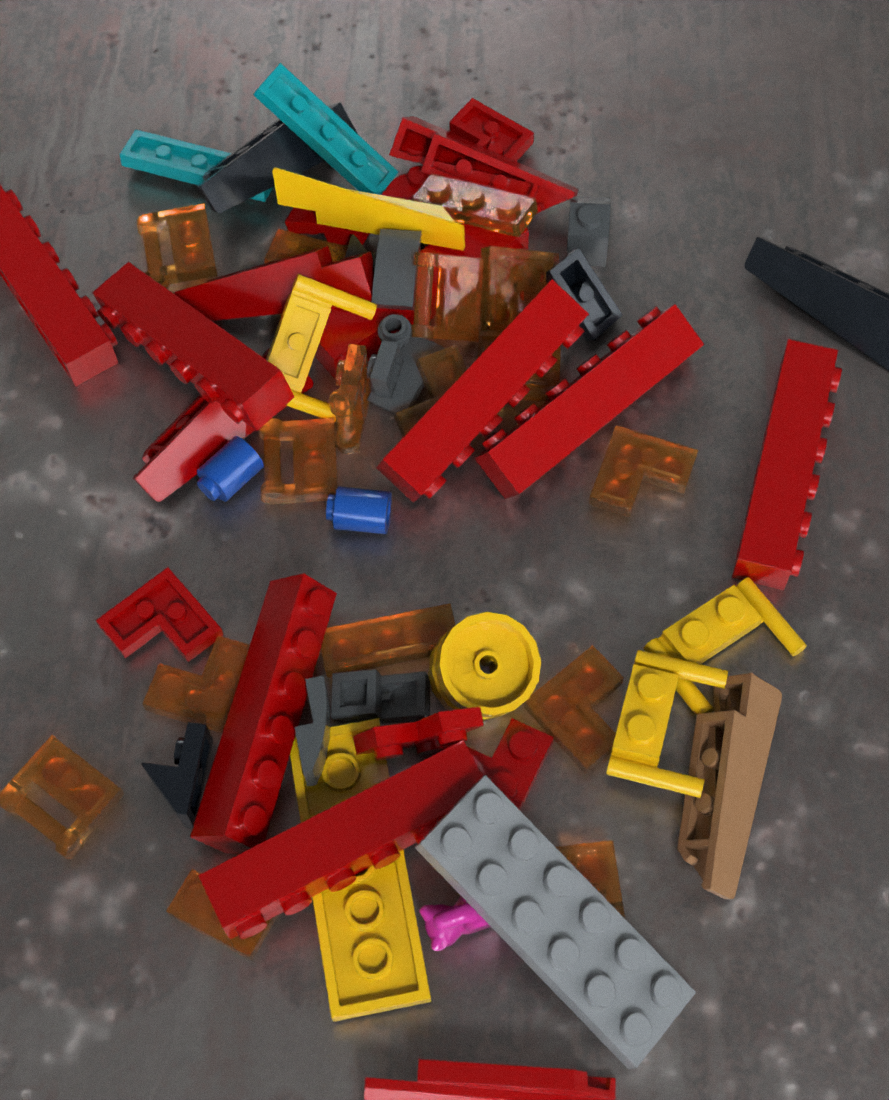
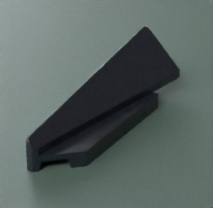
M341 102L328 106L357 133ZM278 119L208 170L203 176L205 181L199 184L198 188L212 211L222 213L274 187L272 173L274 167L300 174L325 160Z
M757 237L745 261V269L889 370V293L802 251L788 246L784 249L764 238Z

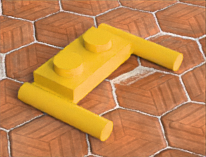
M297 274L266 360L281 370L294 395V398L286 406L335 423L340 413V407L302 394V389L304 388L332 305L372 320L377 304Z
M747 577L737 586L732 585L662 631V635L649 641L643 647V650L702 664L763 622L793 657L801 653L807 645L750 577ZM678 679L676 691L696 716L697 714L711 713L713 711L712 705L692 681Z
M637 650L606 775L701 798L705 779L658 768L678 679L681 678L725 689L729 671Z

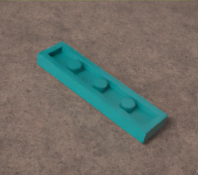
M281 63L253 94L358 191L381 195L399 173Z
M135 129L119 155L121 165L124 167L199 185L205 181L203 176L208 170L232 153ZM273 187L250 199L265 202Z

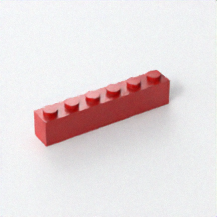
M0 185V277L75 387L119 363L113 349L114 346L118 345V342L106 323L99 325L95 320L98 317V313L88 296L85 295L80 298L76 293L79 287L68 268L59 269L57 264L60 263V260L52 245L48 241L43 244L38 238L41 237V233L30 215L26 217L21 215L20 212L23 211V208L13 190L10 189L5 192Z
M497 200L462 223L465 234V248L463 251L435 245H428L420 251L414 310L376 308L372 320H369L341 308L331 309L314 357L337 382L348 374L352 375L359 372L366 362L369 361L372 354H378L381 345L378 327L385 317L392 314L402 315L409 320L412 332L423 329L432 318L446 309L456 307L465 296L477 288L486 287L495 276L507 268L519 265L528 255L529 229ZM394 330L391 333H397L400 330Z
M129 261L92 292L101 306L97 310L99 316L111 329H115L118 326L131 344L135 347L142 344L156 363L162 366L166 362L181 382L188 384L191 381L206 401L211 404L215 401L219 402L223 411L235 423L239 424L241 421H244L254 430L258 431L294 398L279 368Z
M551 279L383 458L376 469L413 503L423 494L430 499L447 481L441 474L452 463L458 469L475 451L470 445L473 439L479 433L487 438L502 422L503 419L497 413L507 403L514 408L531 389L525 383L535 373L541 379L558 361L552 355L562 344L566 349H569L584 333L585 330L579 325L589 313Z
M676 304L663 311H660L657 306L649 310L637 320V323L640 325L639 329L631 335L628 330H625L606 344L610 351L601 359L597 354L588 358L576 368L580 375L569 383L566 378L559 381L545 392L549 400L539 408L535 403H532L514 417L517 425L506 433L501 428L481 443L486 450L474 459L504 499L522 493L705 345Z
M791 339L787 340L732 573V578L744 580L750 577L755 584L784 590L790 575L796 577L799 575L804 551L796 549L799 537L806 538L812 518V513L805 511L807 499L814 501L820 475L812 474L814 463H822L828 440L820 437L822 427L829 428L835 403L828 402L829 392H837L842 374V368L835 367L838 354L837 349Z
M305 573L272 580L269 583L190 835L191 838L226 854L243 853L265 841L296 736L295 727L299 725L308 694L305 679L313 677L337 595L336 592Z
M462 740L199 874L198 877L229 939L239 936L240 939L249 938L261 932L267 926L266 921L284 912L288 916L300 912L312 903L311 897L329 888L330 892H336L344 889L356 880L355 874L372 865L374 869H380L396 861L401 855L399 851L415 843L418 844L484 775L466 743Z

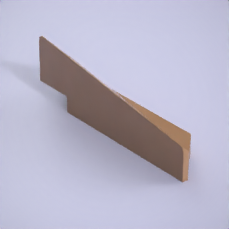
M753 673L727 676L725 689L713 686V712L697 714L688 775L705 779L701 798L685 794L677 847L684 861L694 866L702 878L703 883L701 886L703 889L723 899H734L782 701V693L779 689Z

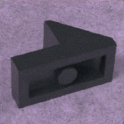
M579 247L572 250L546 272L547 284L553 279L589 313L579 325L585 330L582 335L586 341L596 339L623 316Z
M192 722L187 723L185 737H179L175 745L174 763L178 767L152 763L141 764L151 781L186 828H193L213 744V738L207 725Z

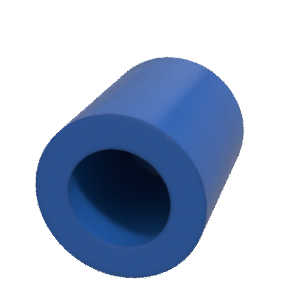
M234 436L197 469V474L200 478L197 481V485L210 500L215 501L219 498L227 502L264 468V463L251 445L241 437Z
M338 486L335 495H328L326 520L333 521L335 530L387 535L391 516V491Z

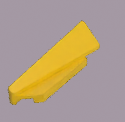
M276 167L272 170L278 205L315 211L317 224L375 235L380 234V229L421 231V243L462 251L465 248L464 225L456 223L443 206L345 189Z

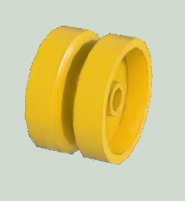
M484 612L466 617L440 637L430 654L428 676L434 695L445 709L456 710L480 707L484 721L514 711L530 698L539 682L541 658L536 641L524 625L508 615ZM479 663L483 667H489V674L484 673L480 669Z

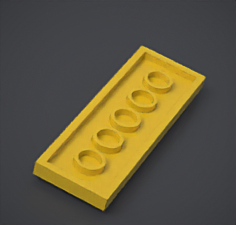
M379 718L330 727V740L326 761L319 781L314 786L307 787L295 736L290 758L301 822L390 777L387 759L375 760L374 753L356 755L353 736L372 727L380 726ZM404 850L399 851L400 857L386 867L374 869L372 865L355 874L356 880L344 889L330 892L328 888L312 897L333 1022L431 1002Z

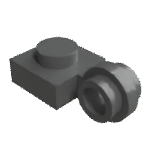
M396 314L389 315L380 322L378 334L381 345L378 354L371 355L367 367V378L371 380L376 396L389 399L393 397L404 363L402 357L404 346L408 344L412 337V327L409 320L402 315ZM394 330H400L397 333H391Z

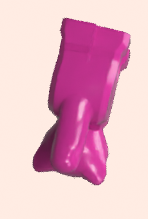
M462 896L452 906L445 904L424 905L419 910L425 921V929L428 937L431 939L433 951H442L446 947L453 945L462 934L469 935L491 927Z

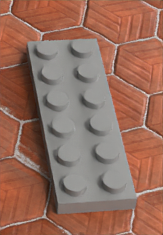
M486 775L479 779L414 847L628 1069H634L640 1065L696 993Z

